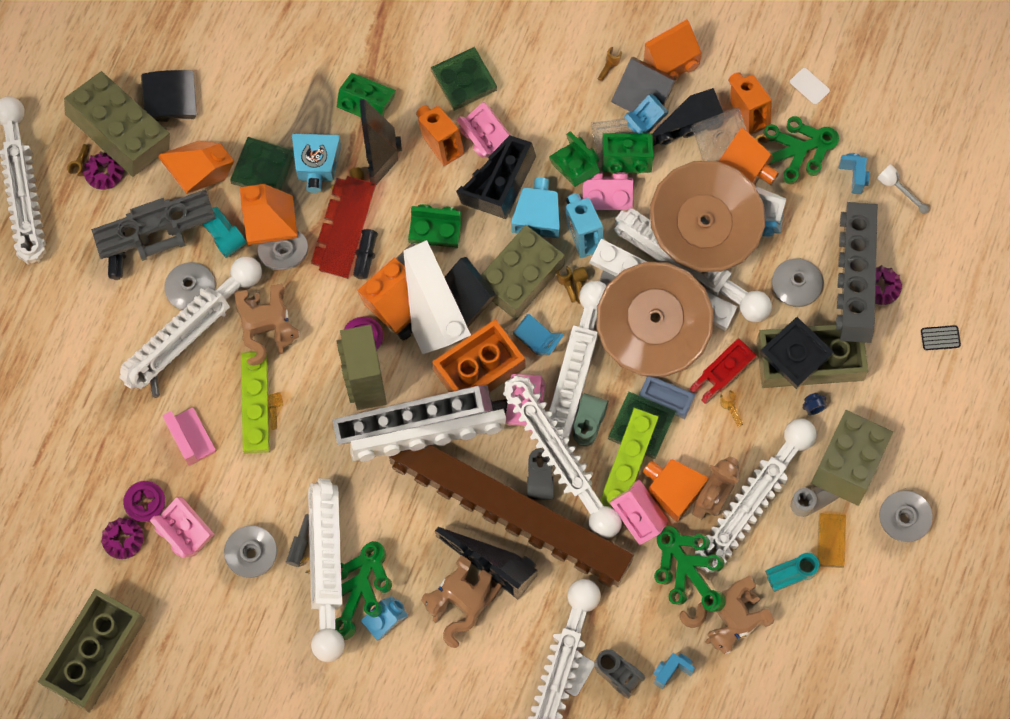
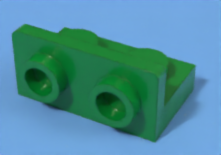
M351 72L339 88L336 106L339 109L361 117L360 99H365L384 117L385 110L395 98L396 90Z
M570 131L566 134L569 145L550 155L549 159L551 164L576 187L600 172L597 165L599 158L593 148L588 149L584 140L581 137L577 138Z
M602 134V172H652L654 159L652 134Z
M426 204L411 206L408 242L419 244L427 240L429 245L458 248L462 224L461 211H457V209L452 207L437 209Z

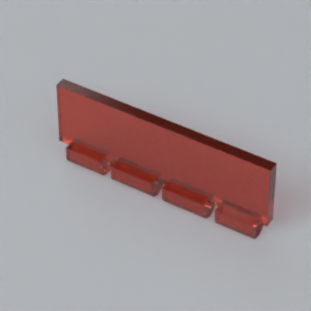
M347 176L346 180L336 178L331 195L340 198V201L330 199L324 219L332 221L333 224L323 223L317 240L318 243L326 245V248L316 246L311 260V264L320 267L319 271L346 279L349 278L355 258V251L357 250L375 191V183Z

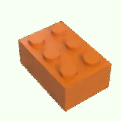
M495 319L432 361L434 373L448 392L487 385L489 392L509 380L512 374H517L525 369V358Z

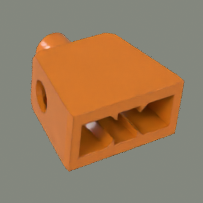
M740 72L731 75L728 79L731 85V105L743 127L750 135L765 129L767 125L771 124L772 99L754 75H749L745 78Z
M427 105L420 107L416 115L418 116L421 134L442 165L446 166L464 155L459 129L439 106L430 109Z
M742 127L718 161L738 169L754 185L759 178L772 185L779 175L778 171L768 166L773 159L770 152Z
M673 459L668 462L664 469L651 460L643 470V473L653 480L648 492L677 523L700 495L709 480L705 475Z

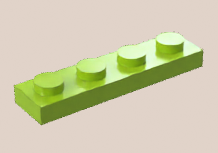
M256 352L241 353L242 440L244 454L270 452L267 352L264 361L258 365H249L247 363V359L256 356Z
M636 408L633 409L600 499L603 506L613 508L610 504L611 500L629 490L636 481L656 427L658 416Z

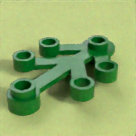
M792 116L788 119L787 130L791 133L799 132L812 139L806 141L799 140L779 132V128L774 124L765 127L764 135L769 138V141H776L788 146L787 148L770 153L773 159L769 165L794 156L790 167L783 174V180L787 184L797 182L798 171L807 151L817 148L814 158L809 160L806 166V172L810 176H817L821 171V163L826 151L836 148L839 142V135L835 129L831 127L815 129L803 124L802 120L797 116ZM796 122L799 126L792 127L790 123ZM773 130L776 134L771 136L767 131ZM823 136H830L831 140L826 141L823 139ZM816 165L818 169L812 170L809 166ZM793 173L795 178L790 179L786 174Z
M664 527L662 532L657 535V545L662 550L661 566L654 575L655 581L664 585L672 581L673 575L670 569L672 557L674 556L677 560L675 587L669 593V601L675 605H682L686 602L687 594L685 589L688 576L702 596L704 609L711 612L721 611L726 603L725 596L720 591L711 590L695 566L706 567L712 571H720L724 567V559L714 554L709 557L687 555L681 546H691L696 550L705 551L710 545L709 538L701 534H697L694 537L683 536L675 527ZM669 535V536H670V542L667 544V543H666V539H667V536ZM702 538L703 545L699 547L698 541ZM714 559H717V560H718V564H717V566L714 568V567H713V560H714ZM663 572H665L666 578L664 581H662L661 575ZM679 592L680 599L676 601L675 596ZM712 596L713 603L709 605V599Z
M372 541L367 543L362 548L360 556L345 564L341 563V568H343L341 580L346 579L350 572L361 567L357 576L341 584L342 596L351 592L341 617L335 619V630L343 636L344 640L350 639L355 634L356 626L351 620L362 594L366 602L364 605L366 614L375 618L382 612V605L377 602L369 581L372 569L376 576L374 586L381 593H387L392 588V581L387 577L383 567V562L386 558L385 548L379 542ZM386 580V584L380 587L381 583ZM376 605L375 610L370 612L371 607Z

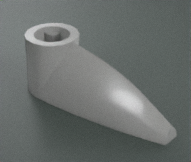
M817 486L811 489L801 488L795 492L790 507L795 515L805 517L822 509L839 497ZM800 498L809 502L807 507H804V504L800 505L798 503Z

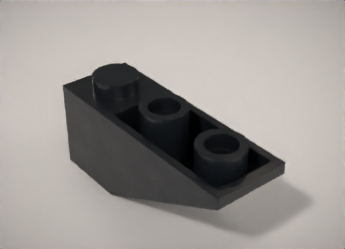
M714 88L690 95L653 132V146L657 144L667 145L676 138L682 136L683 138H688L695 135L698 131L704 129L709 131L719 127L722 124L724 112Z

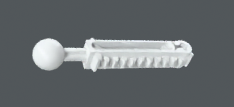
M5 96L0 98V125L4 126L6 142H3L4 149L0 150V157L3 160L1 165L5 169L2 173L7 178L4 180V184L8 187L5 189V192L10 196L7 198V202L9 205H12L8 208L10 214H13L9 218L14 224L11 226L13 233H16L12 235L14 241L17 242L14 244V248L17 251L16 255L29 265L30 263L41 262L40 259L46 254V242L44 239H41L45 234L43 230H40L43 227L42 222L39 220L42 216L37 211L40 209V205L38 202H35L39 197L37 193H34L37 191V187L33 184L36 181L34 175H32L34 173L31 165L34 163L31 157L33 153L29 146L23 145L19 131V124L24 119L25 109L18 99L12 96ZM28 241H31L33 244L31 251H29L30 246Z
M629 208L627 212L621 211L615 218L617 226L614 230L619 236L659 262L670 263L690 272L707 292L717 297L722 293L740 305V311L746 320L754 323L761 322L770 315L772 311L770 298L764 292L758 290L751 292L743 290L730 281L732 273L728 270L722 272H698L677 264L660 248L651 229L650 220L638 211Z
M240 257L231 266V277L217 290L214 291L209 287L205 290L201 288L198 297H194V300L184 310H181L161 331L159 330L154 337L150 338V341L122 364L119 377L124 382V385L131 389H142L148 385L151 379L156 377L161 370H164L198 336H201L213 322L215 323L220 316L225 317V311L230 308L226 300L240 287L251 288L260 281L262 276L260 263L252 257Z
M590 281L579 292V300L584 310L579 327L573 325L549 410L553 412L550 419H558L559 421L556 424V428L564 429L561 434L563 438H570L598 337V332L594 331L597 320V305L606 288V284L601 281Z
M515 375L514 378L507 380L505 392H503V395L508 400L507 403L516 405L513 412L521 413L520 422H527L524 428L525 431H533L530 438L538 439L537 448H544L545 451L542 453V457L549 456L548 466L555 465L556 469L553 474H561L562 477L558 481L559 484H567L564 493L572 492L574 496H579L591 514L589 517L591 532L604 539L615 537L622 527V520L619 514L613 508L603 506L593 491L590 480L593 472H585L584 469L587 467V464H580L578 462L582 456L580 454L574 455L573 451L576 447L567 445L570 438H563L561 436L564 429L556 428V424L559 422L558 419H550L553 413L552 410H544L547 403L539 402L538 399L541 393L534 394L535 384H532L529 377ZM515 385L517 387L523 386L525 388V391L522 393L524 398H530L524 405L521 403L524 400L520 394L515 395L513 392L516 389Z
M803 418L795 419L786 426L784 430L786 442L774 458L771 457L769 461H760L759 468L761 470L755 469L753 472L755 478L749 477L747 480L750 487L742 486L741 491L744 495L737 493L735 499L738 503L730 502L729 507L732 511L725 510L723 512L725 520L720 518L717 520L720 528L712 527L711 532L714 536L706 535L710 540L709 548L705 551H695L694 556H709L715 547L717 549L716 555L724 559L725 566L727 562L725 556L731 558L733 554L730 548L737 549L739 544L736 540L743 541L745 538L742 531L750 532L751 527L748 523L755 525L757 519L754 515L761 516L763 513L760 507L767 508L769 505L767 499L773 500L775 497L773 491L780 492L782 488L780 484H786L788 477L785 475V471L798 451L807 450L815 444L817 431L810 421ZM717 559L713 560V567L715 568L718 564ZM697 567L704 571L705 574L719 572L709 570L706 567Z
M318 478V481L311 483L308 489L311 609H319V631L312 638L311 649L313 655L318 660L327 663L340 658L345 647L343 636L335 630V610H338L342 605L338 486L333 485L330 479Z
M589 579L577 580L568 589L567 598L572 609L562 634L553 635V640L558 645H550V650L555 655H548L547 660L552 665H545L544 670L549 675L541 676V680L545 685L538 686V691L542 693V696H535L534 698L539 706L531 707V711L536 716H530L528 719H563V716L558 711L565 710L566 705L561 700L569 699V695L564 691L572 690V685L568 680H574L576 675L571 670L578 669L579 667L574 660L582 658V654L577 650L585 649V643L581 641V630L588 611H592L598 606L601 598L599 587Z

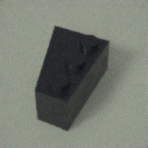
M511 135L488 157L489 160L480 170L477 169L472 174L473 177L464 186L458 188L456 192L462 205L507 219L536 158L532 142Z

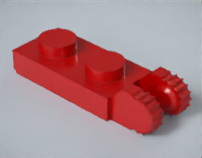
M738 338L703 371L702 376L693 383L690 390L695 393L702 388L707 380L714 386L701 399L704 404H707L719 391L721 392L753 362L757 355Z

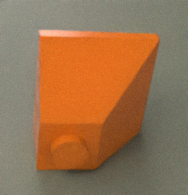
M196 141L161 153L158 157L186 194L225 180L234 163V160L221 143Z
M266 184L240 187L241 206L248 245L298 238L292 195Z

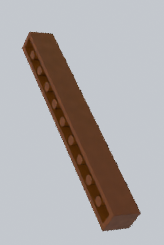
M432 445L425 446L421 450L412 451L409 449L400 451L394 456H389L392 469L402 475L408 473L415 477L414 480L424 487L430 485L438 489L437 493L448 500L452 497L460 501L459 505L470 512L476 510L482 513V517L492 524L498 522L506 526L505 530L516 537L522 535L528 538V543L538 549L544 547L552 551L551 555L562 562L568 560L574 563L575 569L584 574L590 572L598 576L597 580L608 587L612 585L619 586L633 561L634 554Z

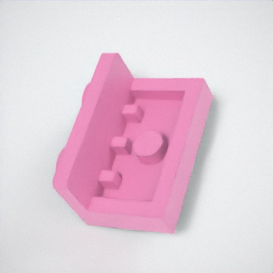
M482 102L466 118L460 116L456 119L461 125L459 127L460 132L467 139L470 138L475 144L473 149L482 158H488L510 135L485 102Z
M599 172L583 182L582 199L589 198L595 210L632 209L633 177H628V173L624 172L613 173V176H603V173Z
M176 497L161 515L153 516L150 520L155 526V531L161 537H164L171 544L172 551L182 558L195 556L215 535L183 497Z

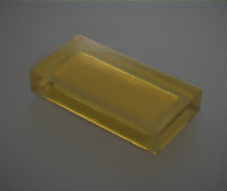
M819 514L817 548L819 566L844 568L846 515Z

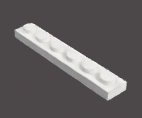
M601 239L589 263L617 276L624 269L647 261ZM707 292L714 310L713 325L726 331L737 306Z
M504 409L354 440L350 444V454L352 461L366 462L376 456H394L400 451L409 449L417 451L428 445H445L451 440L456 439L469 440L476 435L484 433L492 435L504 429L506 416Z

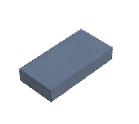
M647 376L639 393L638 400L685 419L695 394L656 377Z

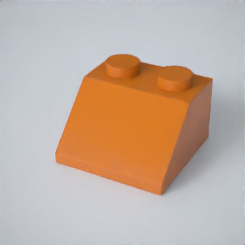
M686 19L646 42L643 62L676 79L686 71L687 73L694 71L700 64L702 52L690 22Z
M394 257L357 291L364 305L394 333L398 334L411 322L405 266Z

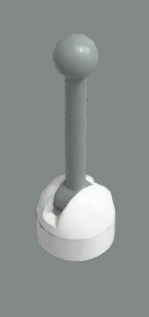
M891 164L878 176L877 179L885 186L895 185L919 207L920 213H928L929 206L922 204L898 182L899 173Z

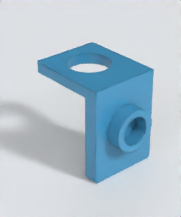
M526 314L513 332L536 355H550L564 336L562 333L549 332L530 314Z

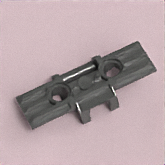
M205 189L173 201L160 198L130 209V213L126 214L127 217L91 230L100 259L137 247L140 257L144 261L147 260L148 256L179 245L180 247L186 246L181 231L216 218ZM174 212H184L180 219H171V215ZM126 229H136L133 235L123 236V232ZM166 229L169 235H176L144 247L150 242L148 235L153 232Z

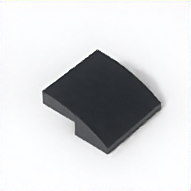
M166 70L148 72L141 75L143 109L156 121L168 122L170 118L195 119L197 114L194 71Z

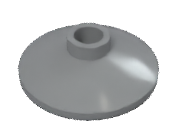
M297 231L298 238L259 243L258 255L261 262L275 270L291 269L299 265L308 253V243L305 236Z
M804 259L784 261L776 268L772 277V288L777 298L793 307H803L814 302L820 295L823 286L822 276L817 267ZM799 276L803 279V281L801 283L795 282L794 277Z
M192 262L184 263L175 267L168 274L165 281V294L173 306L184 310L194 300V297L200 295L201 288L205 290L209 287L215 291V281L212 273L205 266ZM186 281H193V284L191 286H184V283Z
M898 491L889 495L884 500L880 508L879 518L882 528L891 538L900 542H914L921 539L929 531L932 524V510L928 502L921 495L912 491ZM900 515H906L909 518V522H902Z
M245 526L237 529L230 535L224 548V557L229 568L235 574L246 578H254L266 573L273 566L277 556V546L274 538L268 531L258 526ZM255 550L256 556L253 558L247 557L248 551Z

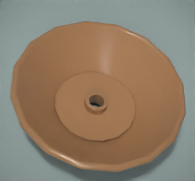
M692 161L673 169L657 185L650 204L651 229L660 248L677 264L698 272H722L743 263L758 247L765 228L764 204L755 185L738 169L718 161ZM700 219H708L709 224H703Z
M643 262L624 269L606 285L597 305V331L605 351L620 367L640 376L666 377L686 370L704 353L713 334L714 310L706 289L690 272L666 262ZM652 313H659L661 318L654 321L651 318Z

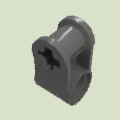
M542 448L533 450L528 459L527 497L530 499L554 498L552 465L548 466L547 464L550 460L549 456L542 457V453L545 451ZM537 458H543V462H545L543 467H538L536 463Z
M606 649L601 651L595 660L594 666L597 673L627 699L631 697L630 692L639 681H644L646 678L641 671L613 650ZM610 657L614 661V668L610 670L604 669L600 664V659ZM631 676L632 678H631L630 681L625 685L624 683H625V682L627 681V679Z

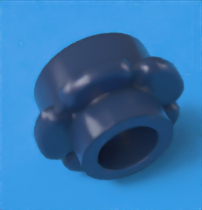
M818 393L808 395L804 399L803 410H806L808 415L822 412L827 407L825 403L826 397Z

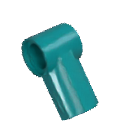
M215 207L212 209L216 219L204 223L203 226L214 238V242L225 258H228L244 247L247 242L237 227L232 226L219 208Z
M802 553L797 558L767 569L765 572L771 588L776 592L803 580L812 579L817 574L820 564L814 554ZM805 560L811 562L814 570L808 573L802 571L799 566L800 562Z

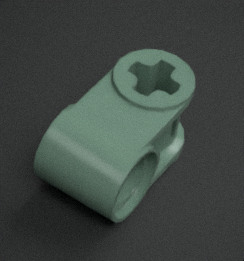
M583 393L574 422L573 436L577 444L589 446L594 443L606 414L608 400ZM585 428L589 429L586 434L581 433Z

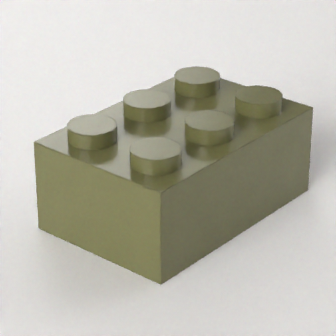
M525 225L481 274L497 295L492 302L517 320L555 277L557 270L560 271L563 268L565 255Z
M845 410L811 484L859 506L877 470L893 431Z

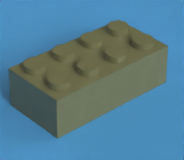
M102 71L64 98L65 115L132 177L155 161L159 154L169 150L170 133Z
M366 325L340 330L341 339L336 341L350 403H355L357 410L387 405L372 326Z
M836 325L808 326L834 354L802 385L865 380L869 372L865 343L840 341L841 330H836ZM784 328L759 330L756 340L762 388L792 386L759 354L760 350Z
M94 589L38 680V683L90 713L144 624L145 618L135 610Z

